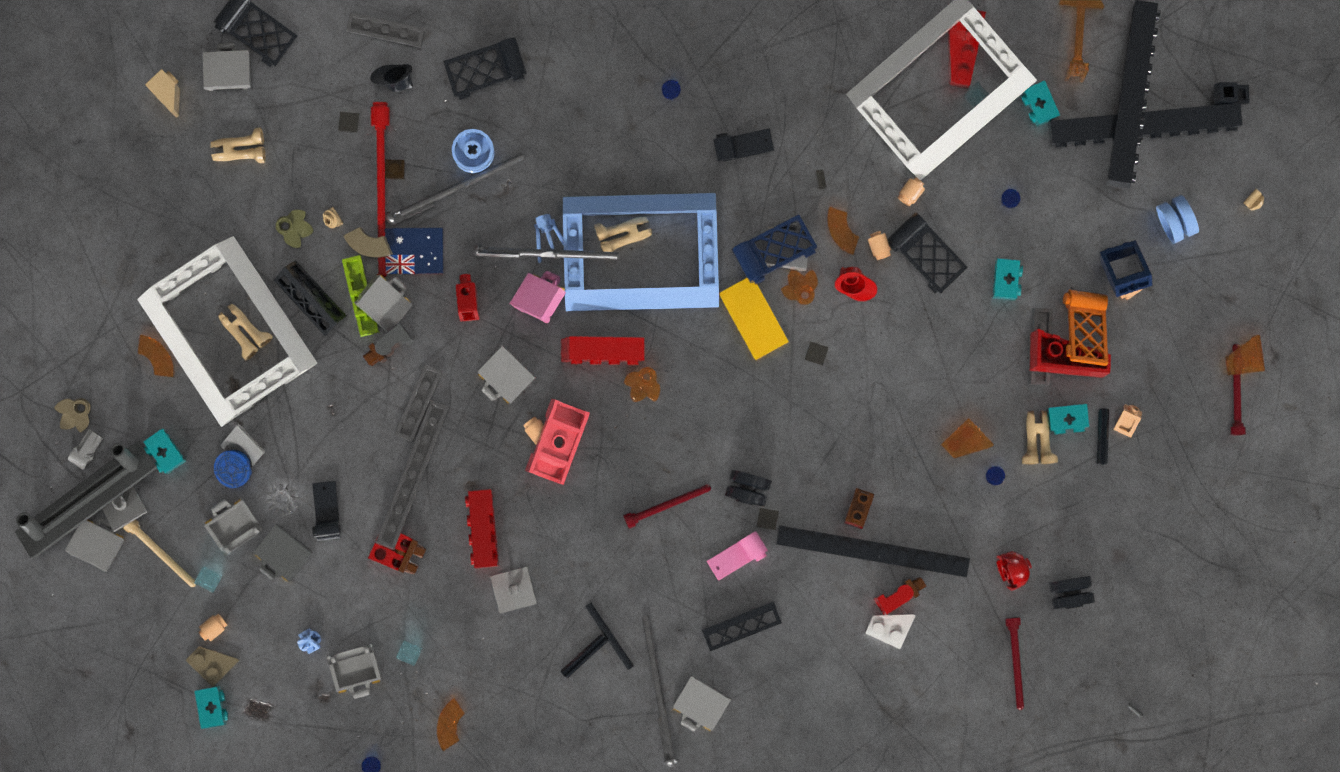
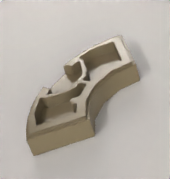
M361 227L343 235L349 246L364 256L380 258L393 254L385 236L378 238L370 237Z

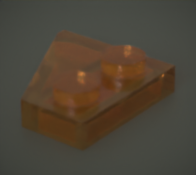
M1260 334L1252 336L1249 341L1225 356L1228 376L1265 371Z
M968 418L941 446L955 459L991 448L994 444Z

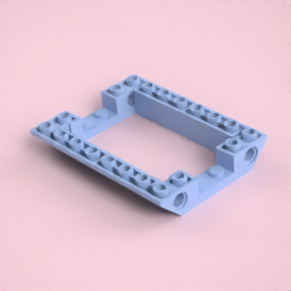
M716 193L563 197L564 250L583 251L582 216L697 213L699 287L584 290L583 258H564L566 312L719 307Z

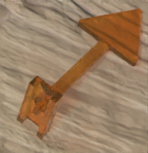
M1060 0V6L1077 8L1074 58H1072V62L1067 67L1064 81H1068L1070 76L1080 77V82H1084L1089 71V63H1083L1082 59L1085 9L1103 10L1104 4L1102 0Z

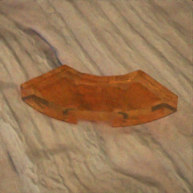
M829 207L827 224L831 237L843 251L854 255L859 236L855 235L848 227L847 212Z
M140 335L138 354L147 357L154 367V375L174 378L173 361L165 347L151 337Z
M455 698L443 708L437 723V738L443 751L460 741L457 735V725L465 713Z

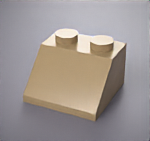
M161 69L145 85L177 118L179 116L180 88L176 84L179 81L169 71L165 73Z

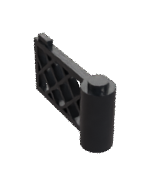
M229 0L213 21L216 24L214 27L223 34L226 31L263 57L261 61L269 67L272 65L277 66L298 37V35L250 0ZM252 8L259 12L260 20L248 21L247 14ZM262 22H273L275 31L264 33ZM260 23L262 33L251 35L249 24ZM247 25L249 35L239 36L235 31L239 26ZM286 32L292 36L288 43H279L278 33ZM276 34L278 44L266 46L265 35ZM263 36L264 47L256 48L253 46L251 38ZM278 47L279 56L274 61L268 57L267 49Z
M515 37L443 61L454 97H459V100L471 97L470 93L508 80H513L514 82L524 80V76L527 75ZM495 49L497 57L493 63L485 59L488 51ZM472 56L480 58L476 69L467 65L469 58ZM483 60L492 64L488 75L479 71ZM454 62L462 64L458 75L451 72L449 64ZM465 66L474 70L470 81L461 77ZM497 67L502 70L504 77L494 79L490 76L494 68ZM477 72L486 77L481 85H476L472 82ZM459 78L468 82L465 90L457 92L456 84Z
M916 212L888 238L891 249L894 252L898 250L929 282L927 286L934 294L937 291L941 294L968 268ZM927 232L933 236V245H923V236ZM912 247H920L919 258H912L907 252ZM923 247H933V259L922 258ZM936 248H944L946 250V259H936ZM922 261H933V272H925L922 269ZM936 261H946V273L935 272ZM949 261H956L962 268L956 273H949ZM935 275H946V283L941 288L935 283Z

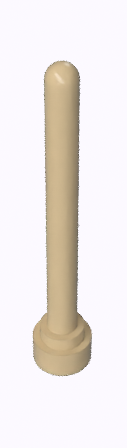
M136 519L123 527L127 533L135 534L190 587L196 586V581L140 529L141 526Z

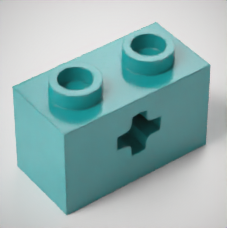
M1045 80L1030 86L1021 95L1024 105H1028L1030 109L1029 117L1032 123H1036L1037 127L1060 116ZM1037 100H1038L1039 103H1041V102L1044 103L1041 108H1040V106H1037V107L1035 106V104L1037 103Z
M999 258L995 260L992 298L1016 300L1017 296L1021 295L1022 286L1018 282L1019 277H1022L1023 265H1020V260ZM1007 275H1010V279H1013L1009 284L1003 279Z
M1087 404L1047 408L1050 432L1054 431V435L1066 434V430L1073 429V433L1085 432V428L1090 427ZM1067 415L1069 418H1073V421L1069 423L1070 425H1068V422H1064V418Z
M165 429L159 430L143 441L146 445L143 447L150 457L153 455L157 461L155 464L160 473L163 471L165 474H168L186 462ZM161 448L167 449V451L165 452L167 456H159V454L161 453Z
M220 686L194 691L201 729L226 725L228 712L227 709H223L222 701H225L224 691L220 690ZM211 702L213 705L217 706V708L214 709V713H212V710H208V706L211 705Z

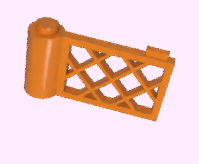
M1068 290L1063 296V304L1068 308L1069 345L1066 346L1067 357H1070V361L1106 366L1108 364L1106 325L1108 297L1106 294ZM1074 313L1080 314L1084 320L1079 323L1074 318ZM1099 316L1101 324L1097 326L1090 317ZM1086 321L1094 329L1090 333L1081 326ZM1077 329L1085 336L1081 341L1075 336ZM1095 331L1101 336L1100 343H1097L1091 336ZM1086 339L1094 345V348L1090 351L1082 343ZM1078 346L1086 354L1084 357L1076 356L1075 349ZM1097 349L1102 354V359H1097L1092 352Z

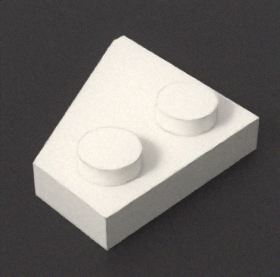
M915 615L872 616L865 634L901 649Z

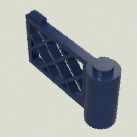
M797 215L748 241L738 244L732 251L749 282L757 285L765 280L767 274L802 256L808 258L815 254L817 245L800 215ZM798 221L801 226L800 233L788 231L790 224ZM776 231L785 233L783 242L772 240L773 233ZM787 234L798 237L796 246L785 243ZM800 238L807 239L811 246L807 249L799 248ZM759 240L767 241L766 251L758 249L755 242ZM770 243L781 245L779 255L768 252ZM783 246L794 249L793 256L789 258L781 256ZM766 256L778 258L776 265L768 268L765 263Z

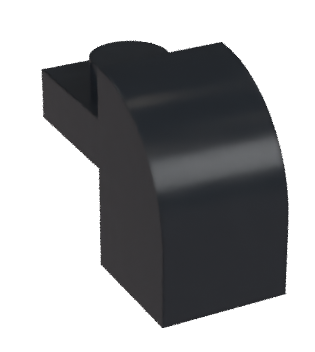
M1219 82L1213 85L1215 105L1232 103L1250 104L1249 85H1237V82Z

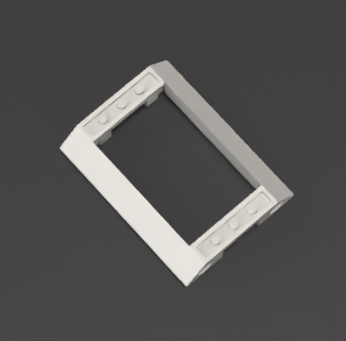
M954 0L846 95L906 167L919 180H922L1037 80L969 0ZM960 21L1009 78L924 152L920 153L915 144L908 139L885 112V109L872 96Z
M234 236L215 244L151 286L137 299L221 427L253 407L254 403L281 385L288 384L318 364ZM226 262L289 356L227 398H225L171 314L163 305L166 301H171L179 296V292L200 278L220 269L221 265Z

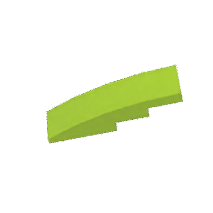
M361 255L342 259L360 336L364 337L379 333L378 324L354 303L368 285Z

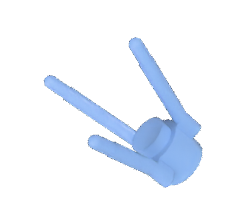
M550 214L536 217L537 224H534L536 230L537 249H541V230V233H546L550 248L554 250L550 234L552 227L564 246L563 237L556 226L555 220L551 219ZM538 257V263H541V257Z

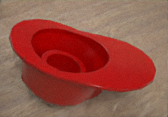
M842 267L840 269L839 277L835 280L836 290L857 301H867L875 297L877 285L870 278L864 276L862 270L858 267Z

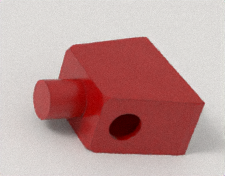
M462 274L459 276L460 284H456L457 308L460 322L480 320L475 283L471 282L470 274Z

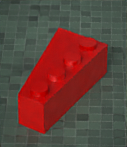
M977 10L985 19L986 12ZM960 21L948 31L949 85L968 89L971 84L979 42Z
M1036 329L1031 333L1030 371L1099 378L1110 374L1111 354H1108V364L1106 366L1070 361V357H1067L1066 346L1069 345L1068 340L1060 338V336L1046 333L1041 329ZM1079 346L1075 349L1076 356L1084 357L1086 355ZM1087 346V349H1088L1089 351L1093 349V348ZM1095 349L1092 354L1097 359H1102V354Z
M569 336L561 339V362H571V364L590 362V365H601V362H608V365H620V362H627V365H639V362L644 361V337Z
M492 490L468 491V496H465L466 507H469L470 515H467L468 527L471 526V534H468L469 546L473 548V553H470L471 565H474L476 569L498 567Z

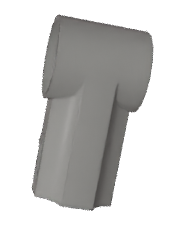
M89 429L80 444L70 453L68 461L85 470L94 457L93 454L103 440V437Z

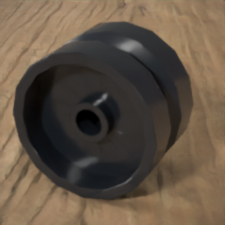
M732 470L729 480L740 486H727L725 496L736 499L737 502L765 507L767 496L758 493L757 490L769 491L772 481L749 473Z
M1091 576L1049 582L1051 593L1063 592V596L1052 599L1053 609H1071L1095 603L1093 592L1081 593V589L1092 586Z

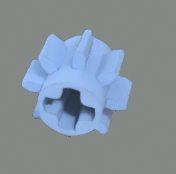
M309 628L298 634L300 639L297 643L302 651H307L310 654L320 648L321 637L317 631H311Z

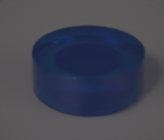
M668 80L662 85V94L666 99L673 100L680 95L681 87L677 81Z
M1007 189L1001 196V203L1009 209L1015 208L1021 200L1019 192L1014 189Z
M998 466L989 468L985 475L986 481L993 486L1000 485L1005 480L1004 470Z
M374 756L365 758L361 765L362 771L380 772V760Z

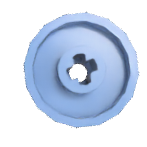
M468 129L459 133L454 139L451 148L452 156L457 166L464 172L471 174L480 173L488 169L493 163L495 156L491 139L483 131L477 129ZM472 149H476L477 153L475 155L473 153L470 154Z
M1183 195L1173 198L1171 205L1164 202L1156 206V212L1162 228L1173 244L1183 240L1184 234L1190 237L1199 232L1196 217Z

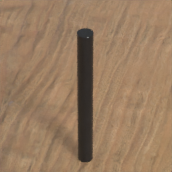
M592 602L586 605V609L627 670L634 667Z

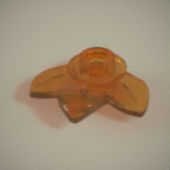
M791 270L788 276L789 285L781 288L783 295L789 300H797L802 305L810 304L814 300V290L818 285L815 272L810 270L803 276L801 273ZM803 292L808 293L809 297L807 299L801 297Z
M644 367L639 372H631L626 376L624 384L631 387L630 395L633 402L641 401L646 396L654 402L658 399L660 385L656 381L657 374L653 368ZM649 374L650 380H645L644 375Z

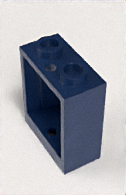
M1136 240L1100 251L1101 265L1116 297L1153 286L1152 274ZM1135 254L1142 271L1117 279L1110 262Z

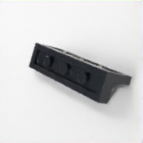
M296 260L285 266L274 279L277 285L324 336L329 334L337 324L347 317ZM284 275H285V276L287 277V279L289 280V284H290V285H287V284L281 279ZM296 290L302 294V299L298 298ZM308 304L315 308V313L309 310ZM321 318L330 324L328 328L322 324Z
M768 603L703 629L702 632L709 650L713 651L781 624L782 622L775 603ZM773 611L776 618L775 622L768 624L762 621L765 613ZM750 619L759 622L756 629L752 631L744 628L747 620ZM761 623L765 624V626L759 628ZM736 626L740 628L739 635L735 638L727 636L729 627ZM726 629L724 634L719 632ZM743 630L747 631V633L741 635ZM714 633L722 635L723 638L720 644L712 646L709 635ZM725 637H727V638L730 639V640H727V641L723 642Z

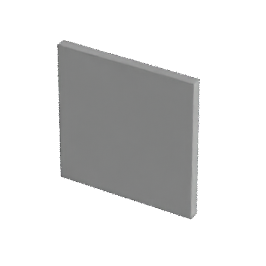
M239 424L220 445L224 451L238 450L243 452L249 458L251 468L265 453L259 444Z
M134 486L102 508L114 532L147 513Z
M528 567L490 576L499 614L537 604Z

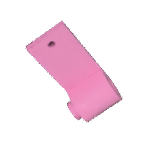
M755 531L706 562L719 581L750 561L756 559L758 562L767 556L765 552L768 550Z

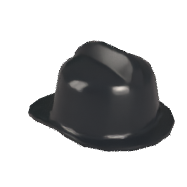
M409 64L381 66L372 72L370 76L371 82L377 85H386L393 92L411 89L413 87L410 75L412 66Z

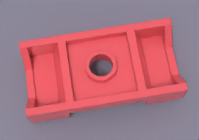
M551 399L545 417H547L535 451L530 455L525 471L564 485L590 413L556 399ZM557 437H561L563 444L557 448L554 445V440Z

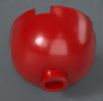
M1015 551L1006 552L996 557L1000 559L996 561L999 574L1003 582L1007 580L1009 583L1006 587L1010 591L1016 590L1027 583L1030 576L1029 569L1032 568L1028 558H1024L1023 555Z

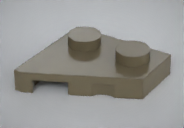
M201 646L186 659L212 687L240 661L238 658Z

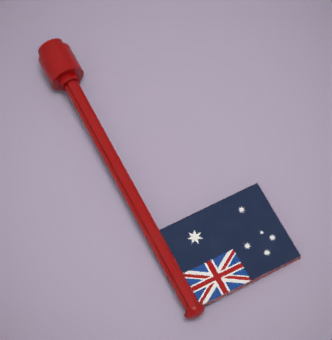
M373 102V107H371V126H375V130H377L378 237H386L393 253L389 256L378 258V274L376 275L380 274L385 278L388 274H443V228H385L384 130H386V126H390V107H388V102Z

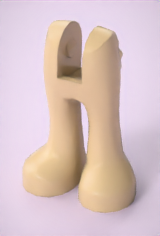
M254 128L249 136L222 138L211 141L210 148L223 147V153L211 155L212 160L255 159L258 163H265L266 153L263 146L245 150H234L235 147L264 145L262 128Z
M647 217L634 218L610 227H605L601 223L594 224L599 241L628 232L627 235L620 238L601 242L602 252H614L617 248L651 236L652 229L642 230L641 232H638L637 226L649 222Z
M230 304L227 307L237 319L231 323L229 318L222 312L219 313L218 317L223 326L242 347V357L247 361L258 352V348L242 333L239 326L246 330L259 348L266 346L273 336L268 332L259 331L238 307Z
M1041 410V423H1035L1034 411H1028L1027 453L1022 457V464H1039L1037 434L1040 435V464L1058 463L1057 455L1053 454L1050 449V424L1047 411Z

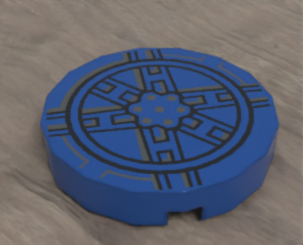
M228 450L221 453L214 463L216 478L222 485L229 488H237L244 485L250 479L252 468L249 464V458L238 450Z

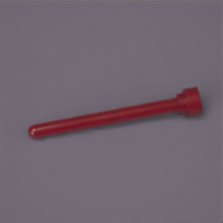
M1235 343L1232 346L1234 423L1230 427V435L1240 436L1246 435V427L1242 423L1240 345Z
M706 484L636 514L635 512L624 514L623 517L628 529L635 527L639 523L638 521L709 492L711 486Z
M1005 618V624L1008 626V630H1010L1016 707L1018 710H1023L1024 698L1018 640L1021 618Z

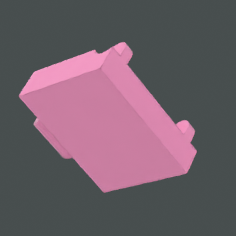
M549 271L544 272L541 278L528 273L509 304L521 312L540 319L544 323H549L550 316L553 315L566 292L563 287L558 286L560 276Z

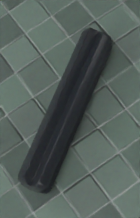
M1100 408L1098 412L1097 464L1106 465L1108 463L1109 409Z
M600 634L561 670V674L565 678H569L608 642L607 638Z

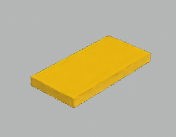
M745 278L719 293L721 300L755 360L789 342L758 285L750 283L748 278Z

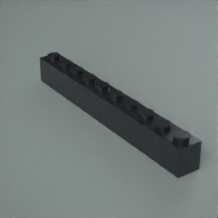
M1135 0L1133 6L1107 186L1129 189L1131 183H1135L1136 172H1133V169L1139 160V154H1136V149L1140 147L1142 136L1139 135V129H1143L1145 120L1141 116L1142 111H1146L1147 100L1144 99L1145 93L1149 92L1150 82L1147 81V76L1151 75L1153 64L1149 63L1150 57H1154L1155 46L1152 45L1153 39L1157 38L1158 28H1155V22H1159L1161 10H1157L1158 3Z
M1232 103L1142 112L1141 117L1145 118L1143 129H1139V135L1142 136V140L1143 137H1150L1153 140L1161 139L1162 135H1169V138L1180 137L1182 133H1188V136L1200 135V132L1207 131V134L1219 133V130L1226 129V132H1236L1238 128L1243 126L1241 104ZM1117 114L1050 121L1048 123L1050 146H1055L1059 149L1066 148L1067 144H1074L1075 147L1086 146L1087 142H1093L1094 145L1105 144V141L1108 140L1113 142Z
M779 526L776 545L959 577H967L970 558L786 526Z

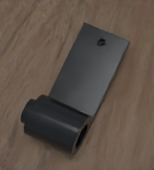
M770 128L736 136H728L727 133H721L716 135V139H713L718 162H726L775 151Z
M336 481L312 483L316 526H312L313 538H317V541L341 539Z

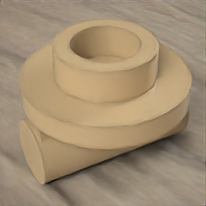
M1255 189L1243 204L1250 210L1259 209L1264 203V196Z
M334 207L324 212L323 221L329 228L333 229L343 224Z

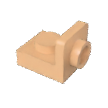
M1125 404L1114 426V430L1131 438L1141 420L1142 412L1134 405Z

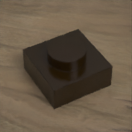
M385 159V179L405 180V160Z

